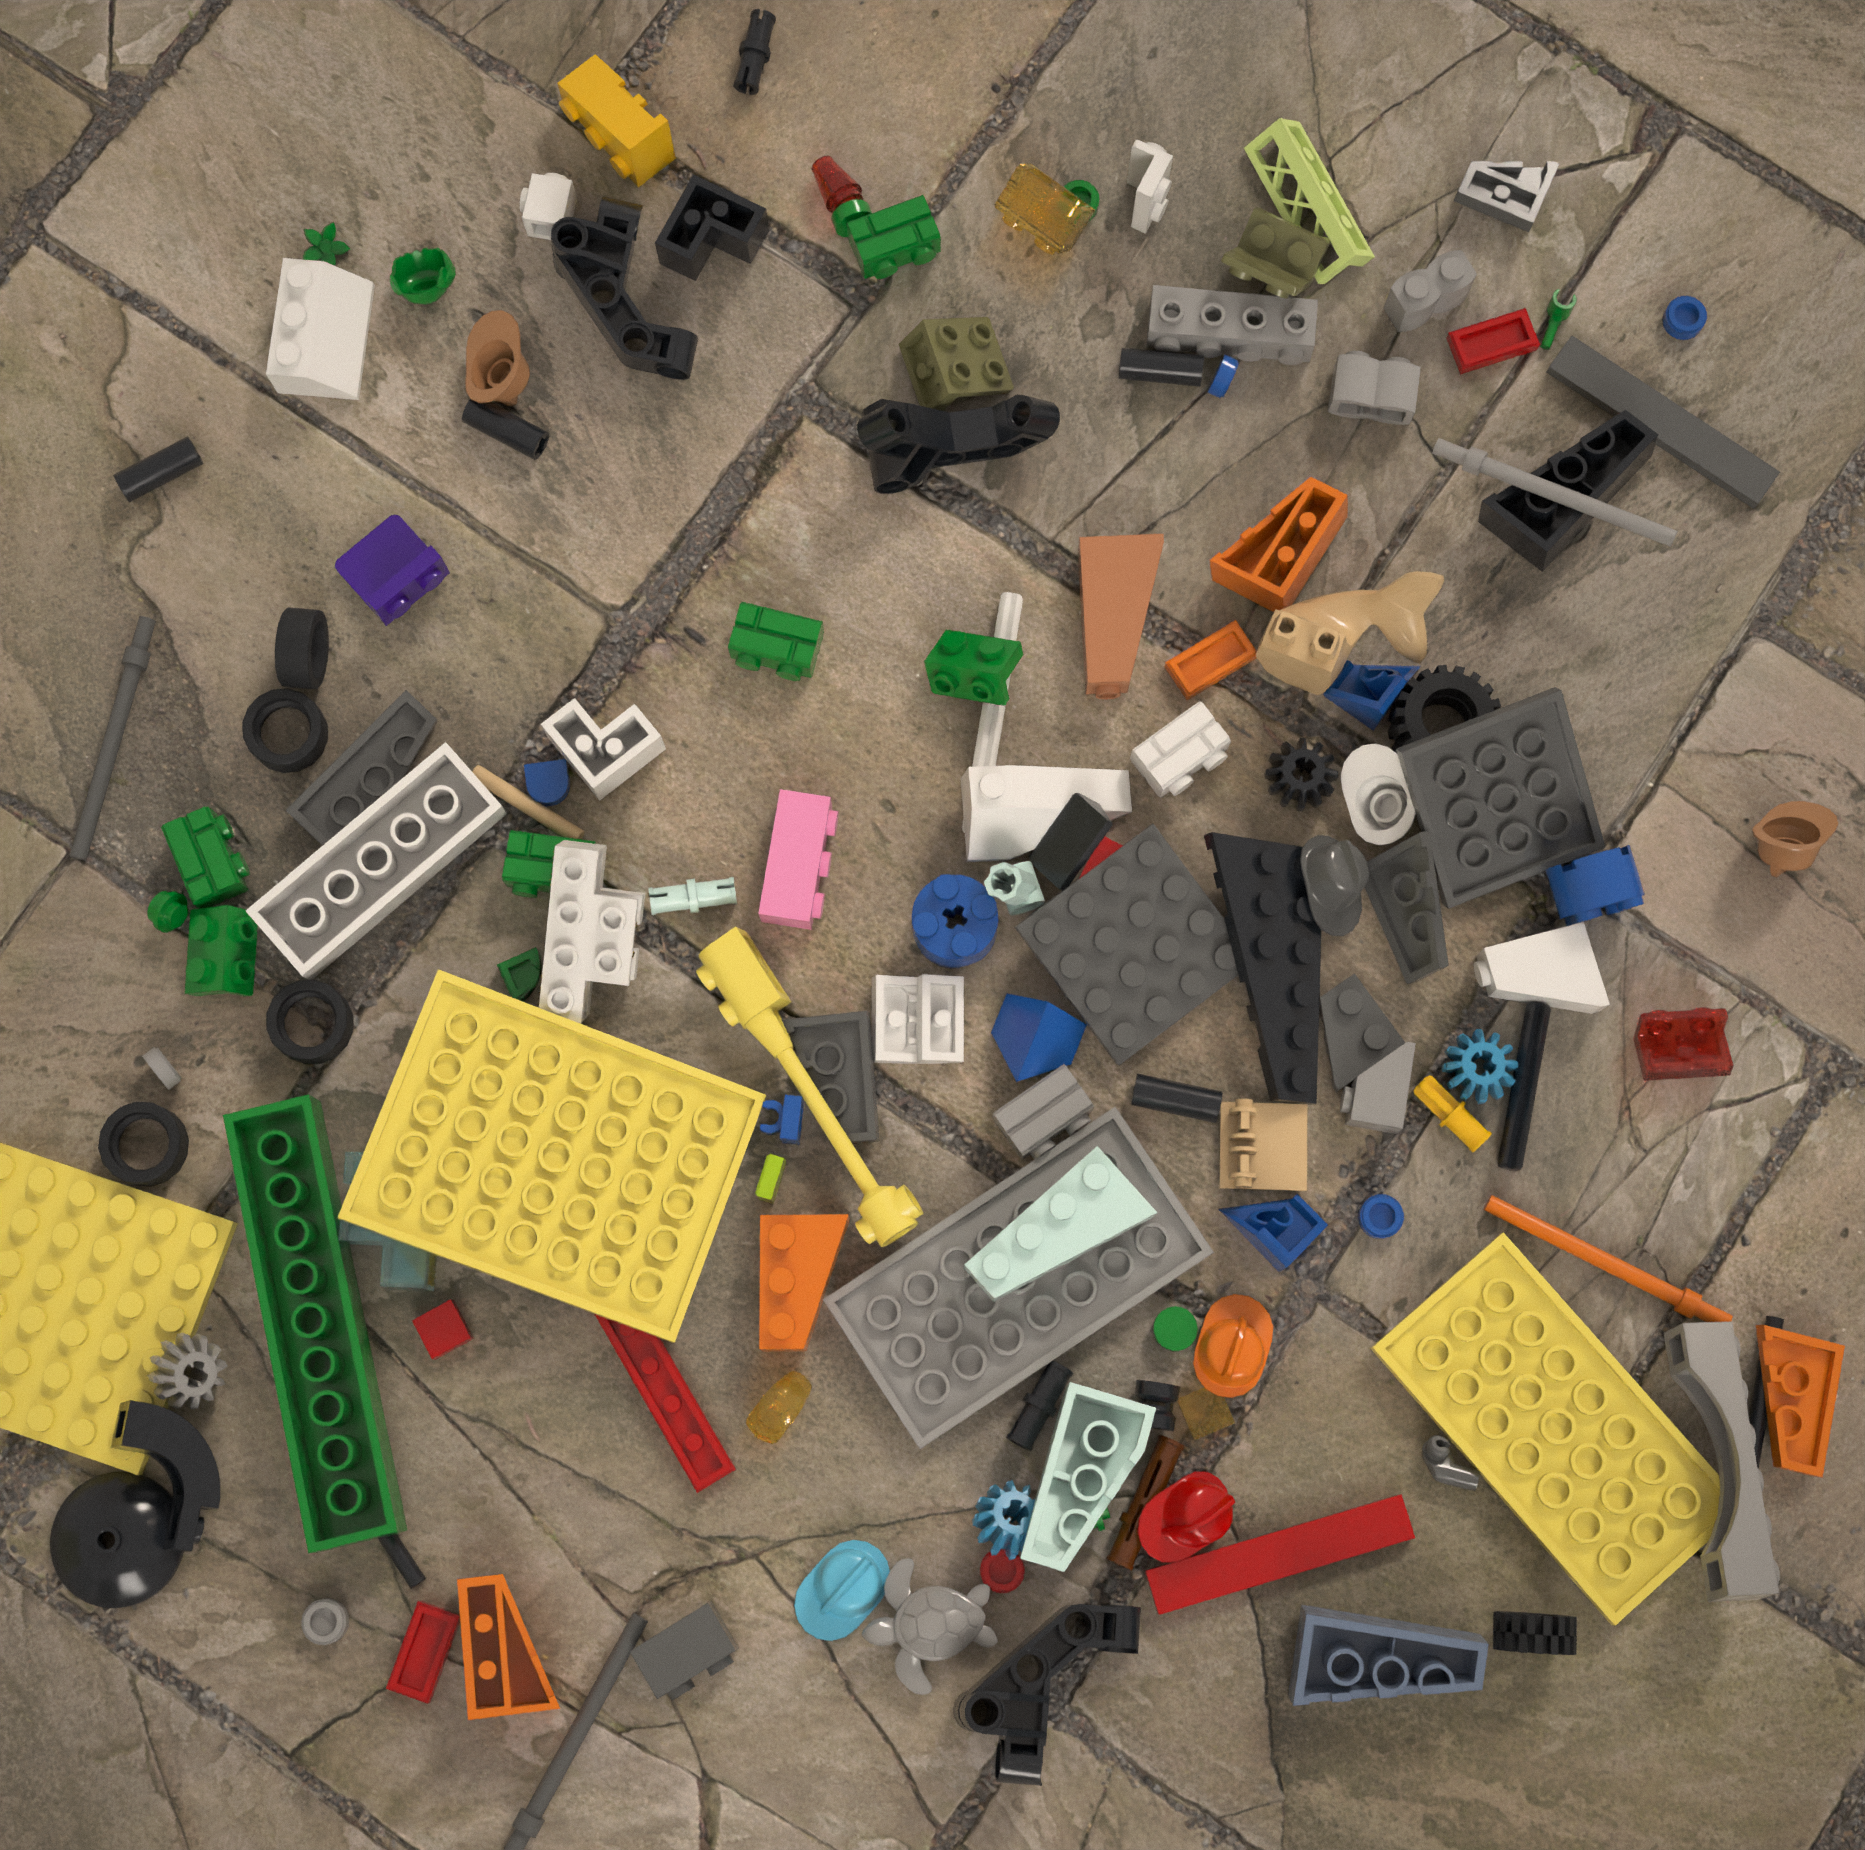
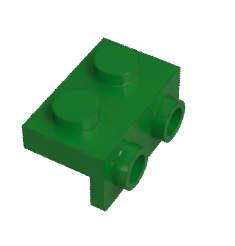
M946 629L924 660L931 691L934 694L1005 706L1010 699L1006 680L1024 654L1020 641Z
M224 905L190 910L185 994L207 996L229 993L243 997L253 995L258 925L248 915L246 909Z

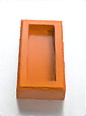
M1234 620L1165 662L1164 667L1185 699L1189 700L1257 659V650L1238 622Z

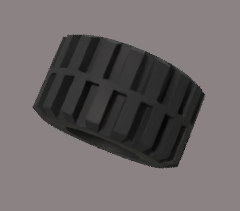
M1438 665L1432 673L1429 668L1421 671L1416 679L1412 677L1406 683L1390 712L1388 722H1391V725L1388 729V738L1395 740L1392 750L1397 754V748L1431 735L1425 728L1422 720V710L1428 706H1449L1455 709L1465 722L1500 709L1499 698L1493 700L1490 698L1494 689L1489 683L1485 686L1480 685L1478 681L1481 676L1476 672H1473L1470 677L1464 675L1465 667L1457 665L1452 672H1448L1447 665Z

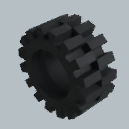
M1494 1611L1493 1649L1521 1653L1576 1655L1577 1617Z

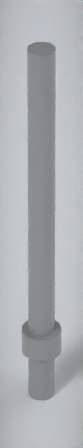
M1438 438L1432 454L1462 465L1463 471L1476 476L1483 473L1669 547L1672 546L1678 532L1487 457L1488 452L1473 446L1470 449H1466Z

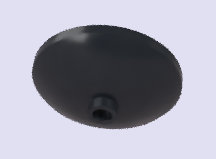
M130 1472L101 1474L85 1481L73 1490L60 1506L54 1519L50 1536V1552L53 1566L65 1587L79 1599L103 1608L133 1606L150 1599L161 1591L176 1573L184 1553L163 1550L173 1502V1496L170 1492L150 1477L135 1475ZM108 1531L115 1536V1543L110 1549L103 1545V1536Z

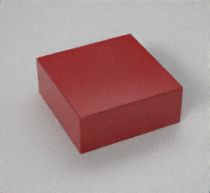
M452 1299L412 1320L432 1360H436L474 1339L455 1301Z

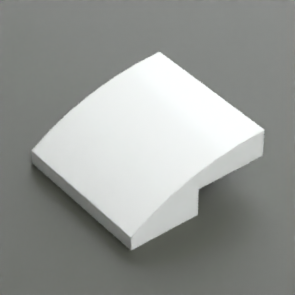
M922 974L919 977L875 975L872 977L871 1037L873 1063L941 1064L964 1062V977Z

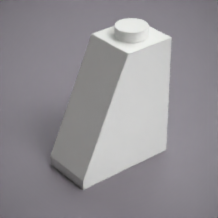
M1584 922L1486 947L1476 956L1477 962H1474L1475 976L1479 986L1486 987L1489 997L1524 1003L1540 1002L1554 1008L1590 1014L1600 1012L1610 1005Z

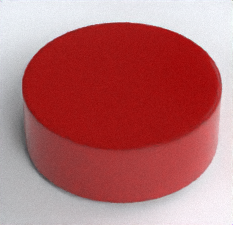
M1001 1548L997 1555L991 1556L989 1551L983 1557L980 1564V1575L983 1583L988 1585L990 1590L996 1593H1009L1015 1590L1023 1581L1025 1567L1019 1555L1009 1561L1005 1549Z

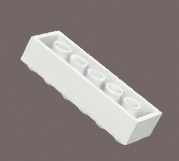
M445 742L250 906L246 912L297 971L306 979L312 980L506 815V812L496 798Z

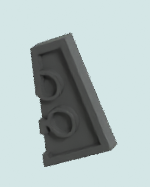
M1430 831L1419 832L1367 861L1369 878L1365 886V890L1407 984L1418 982L1449 966Z

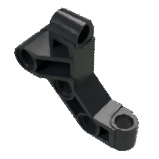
M602 196L597 222L575 217L559 219L551 230L553 263L556 273L566 280L619 360L631 369L659 374L671 379H689L698 336L685 329L646 322L625 291L643 205ZM599 291H608L614 296L608 303H598L592 297ZM632 338H638L646 343V347L636 352L628 350L625 347V343Z
M1018 394L991 407L956 412H945L911 403L880 399L863 409V417L858 421L857 432L863 445L868 450H871L869 460L875 492L893 494L920 483L930 468L1007 458L1048 440L1059 426L1060 412L1053 402Z
M1085 1604L1064 1606L1057 1610L969 1690L958 1696L954 1703L953 1714L960 1727L971 1732L999 1735L995 1758L996 1782L1042 1786L1041 1771L1043 1750L1047 1739L1051 1678L1084 1648H1096L1098 1651L1138 1654L1141 1607L1101 1604V1606ZM1073 1612L1080 1614L1085 1621L1084 1633L1077 1639L1068 1635L1065 1629L1066 1618ZM1025 1655L1032 1656L1038 1665L1037 1675L1028 1682L1022 1680L1017 1673L1018 1661ZM981 1699L986 1705L987 1713L984 1720L976 1724L971 1716V1709L973 1704Z

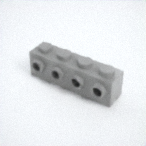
M1153 285L1146 348L1178 353L1179 351L1196 352L1197 355H1204L1206 358H1214L1226 354L1237 356L1243 361L1250 362L1258 361L1261 358L1276 359L1285 365H1298L1302 362H1310L1315 346L1318 300L1293 297L1286 299L1271 295Z

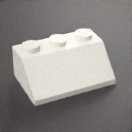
M283 258L266 375L277 393L359 400L375 288L372 281L324 261Z

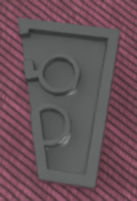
M868 1011L782 1020L794 1044L798 1059L852 1144L880 1141L870 1013Z

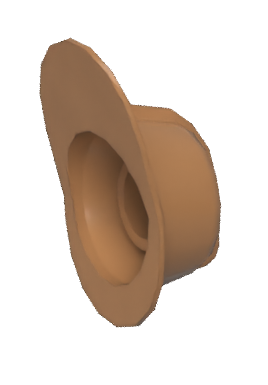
M503 310L491 311L483 315L474 324L468 336L466 347V392L470 399L477 403L495 401L507 406H514L517 404L518 395L523 392L528 384L530 367L521 353L520 331L517 321L511 314Z
M1791 801L1779 804L1771 809L1752 829L1754 837L1757 838L1760 859L1770 865L1771 876L1777 878L1787 870L1798 871L1810 868L1821 846L1835 833L1838 827L1837 816L1830 809L1806 801Z

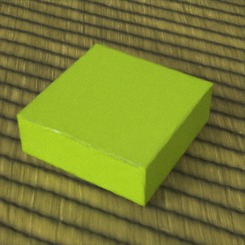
M773 1154L766 1156L755 1191L759 1200L774 1204L786 1167V1161L783 1157Z

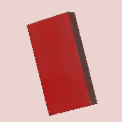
M1526 308L1451 331L1446 337L1460 375L1536 351L1540 346Z
M421 1600L417 1602L386 1689L427 1704L431 1703L460 1623V1614Z

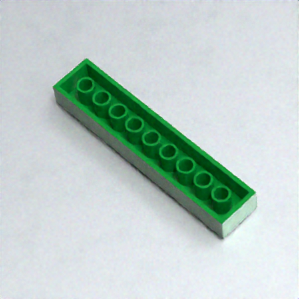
M308 1094L225 1114L223 1119L308 1554L320 1553L408 1531L345 1221L338 1219L342 1204L321 1101Z

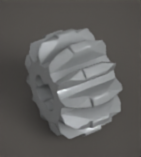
M179 1333L177 1334L175 1344L167 1340L161 1342L164 1355L162 1357L158 1355L150 1357L151 1362L157 1365L158 1369L147 1375L149 1381L158 1384L154 1394L160 1399L167 1398L168 1405L176 1409L181 1408L183 1404L190 1409H198L200 1398L207 1401L214 1400V1394L211 1390L213 1385H225L224 1379L218 1377L217 1372L228 1367L226 1361L217 1358L221 1348L214 1343L208 1344L207 1337L198 1333L192 1338L188 1334ZM186 1366L192 1367L189 1376L183 1374Z

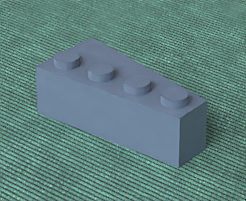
M1301 1605L1288 1696L1292 1705L1297 1706L1309 1705V1702L1332 1701L1333 1703L1351 1701V1699L1379 1697L1381 1699L1416 1693L1427 1695L1482 1690L1489 1644L1478 1633Z

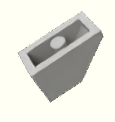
M1404 1043L1357 1076L1351 1082V1087L1344 1086L1340 1101V1112L1346 1113L1345 1125L1397 1134L1403 1129L1416 1043Z

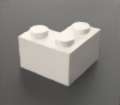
M575 698L541 723L547 737L599 801L666 750L661 735L635 704L601 730Z

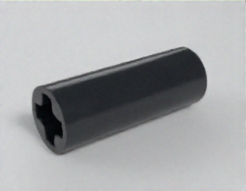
M1122 348L1118 379L1200 387L1204 355Z
M470 399L462 414L463 423L534 460L541 456L547 446L549 432L492 402L477 403Z
M187 436L113 476L125 498L130 503L204 463L192 441Z
M1137 1073L1131 1105L1216 1123L1223 1091Z

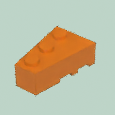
M849 1214L760 1215L759 1349L761 1351H807L850 1222Z
M495 1574L457 1579L468 1720L560 1709L504 1575Z

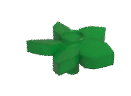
M334 222L326 225L321 234L314 229H303L307 241L313 246H309L304 251L302 260H319L335 266V255L344 254L350 250L344 242L333 241L336 236Z

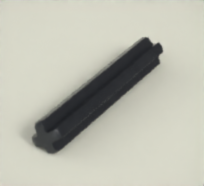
M1530 1002L1527 1004L1516 1058L1518 1068L1514 1070L1513 1078L1515 1083L1511 1086L1497 1162L1498 1167L1509 1171L1521 1170L1524 1162L1551 1012L1549 1005L1540 1002Z

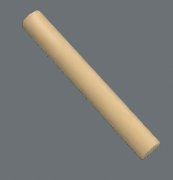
M477 765L472 771L490 792L561 837L582 839L584 836V830L484 767Z

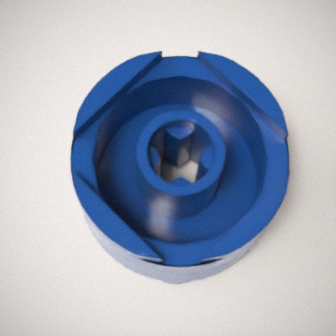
M1630 845L1573 860L1571 864L1564 866L1559 864L1545 870L1559 918L1565 920L1566 926L1603 916L1601 908L1604 907L1606 914L1611 915L1644 904L1642 896L1645 893Z
M943 874L928 883L920 891L912 908V931L918 948L929 961L944 968H960L982 960L994 945L998 928L997 903L992 896L988 895L986 887L979 881L964 875ZM962 916V924L964 926L957 924L954 929L948 928L947 917Z

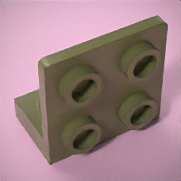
M1256 207L1253 209L1238 246L1224 253L1221 262L1230 266L1228 272L1246 281H1251L1252 277L1267 283L1265 288L1267 291L1287 299L1289 295L1297 296L1311 286L1331 241Z
M988 317L923 319L898 344L920 406L944 411L957 397L1009 394L1014 389Z

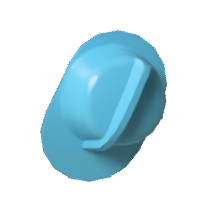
M850 1540L839 1543L821 1559L804 1578L796 1592L794 1607L797 1620L807 1633L817 1639L833 1641L845 1638L857 1629L885 1595L884 1585L890 1570L888 1562L881 1551L868 1542Z

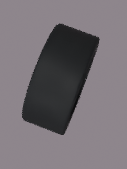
M288 607L280 617L275 639L277 679L283 687L317 690L323 682L328 662L329 631L327 619L323 611Z
M289 688L272 689L258 696L247 708L242 721L243 739L248 750L268 769L281 773L299 772L313 765L323 754L328 741V724L319 707L304 693ZM281 708H295L305 714L310 723V733L306 742L299 749L289 754L281 755L271 752L261 739V729L264 721L273 712Z
M298 980L283 987L273 997L266 1013V1030L272 1044L288 1058L303 1064H322L337 1057L348 1045L353 1033V1013L348 1001L332 986L318 980ZM309 997H316L326 1001L332 1007L335 1015V1027L331 1036L324 1043L315 1047H303L295 1044L289 1038L285 1029V1018L289 1009L297 1001Z
M133 1102L118 1108L107 1118L100 1131L98 1150L103 1165L113 1176L135 1186L152 1187L167 1182L180 1171L188 1155L189 1138L185 1125L175 1113L152 1102ZM140 1119H152L159 1122L167 1131L169 1138L168 1151L163 1160L155 1167L146 1170L134 1169L128 1166L121 1158L119 1152V1142L125 1128L132 1122Z

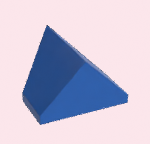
M1347 660L1340 674L1323 695L1374 731L1395 703L1406 683L1414 677L1421 666L1353 665L1351 661Z
M1007 993L991 1034L1015 1081L1018 1082L1055 1070L1063 1064L1066 1066L1071 1065L1087 1024L1050 1002Z
M1298 1194L1291 1199L1218 1209L1278 1272L1286 1269L1328 1226Z

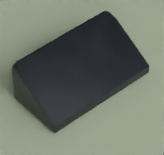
M1074 793L1031 853L1029 859L1058 889L1063 891L1074 880L1113 823L1099 803L1080 793Z

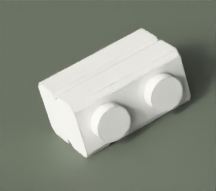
M1199 701L1135 747L1131 752L1130 759L1158 797L1161 798L1168 792L1176 796L1194 782L1191 777L1194 773L1203 767L1209 772L1228 757L1225 751L1228 749L1231 740L1221 725L1215 721L1206 706Z

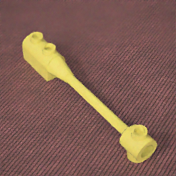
M735 926L701 951L698 957L703 966L698 968L696 973L709 991L718 987L725 998V1001L718 1005L726 1021L732 1027L740 1022L743 1029H748L775 1059L778 1058L864 1194L857 1209L862 1218L855 1222L856 1228L869 1245L877 1240L881 1247L887 1246L906 1235L918 1225L916 1218L923 1214L922 1208L905 1185L896 1189L895 1186H879L793 1051V1044L778 1011L790 1004L791 1000L749 934Z

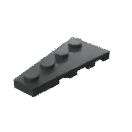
M405 690L286 811L323 846L406 776L437 724V719Z

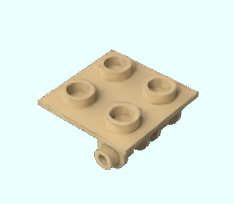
M1236 1099L1235 1102H1221L1219 1189L1307 1191V1104L1253 1103L1252 1099Z

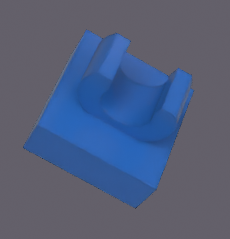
M785 1095L783 1106L775 1100L764 1101L763 1109L776 1111L779 1114V1118L773 1125L760 1124V1131L766 1135L780 1133L782 1143L800 1145L805 1103L803 1097Z

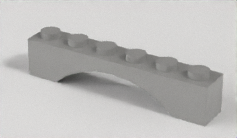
M1732 1322L1682 1323L1664 1332L1670 1376L1686 1392L1701 1414L1712 1438L1719 1466L1720 1497L1718 1515L1711 1537L1700 1556L1708 1602L1759 1600L1779 1594L1780 1571L1772 1554L1770 1542L1772 1526L1764 1508L1762 1496L1764 1480L1756 1462L1754 1450L1756 1434L1748 1416L1746 1404L1748 1388L1742 1379L1740 1370L1739 1340L1734 1335Z

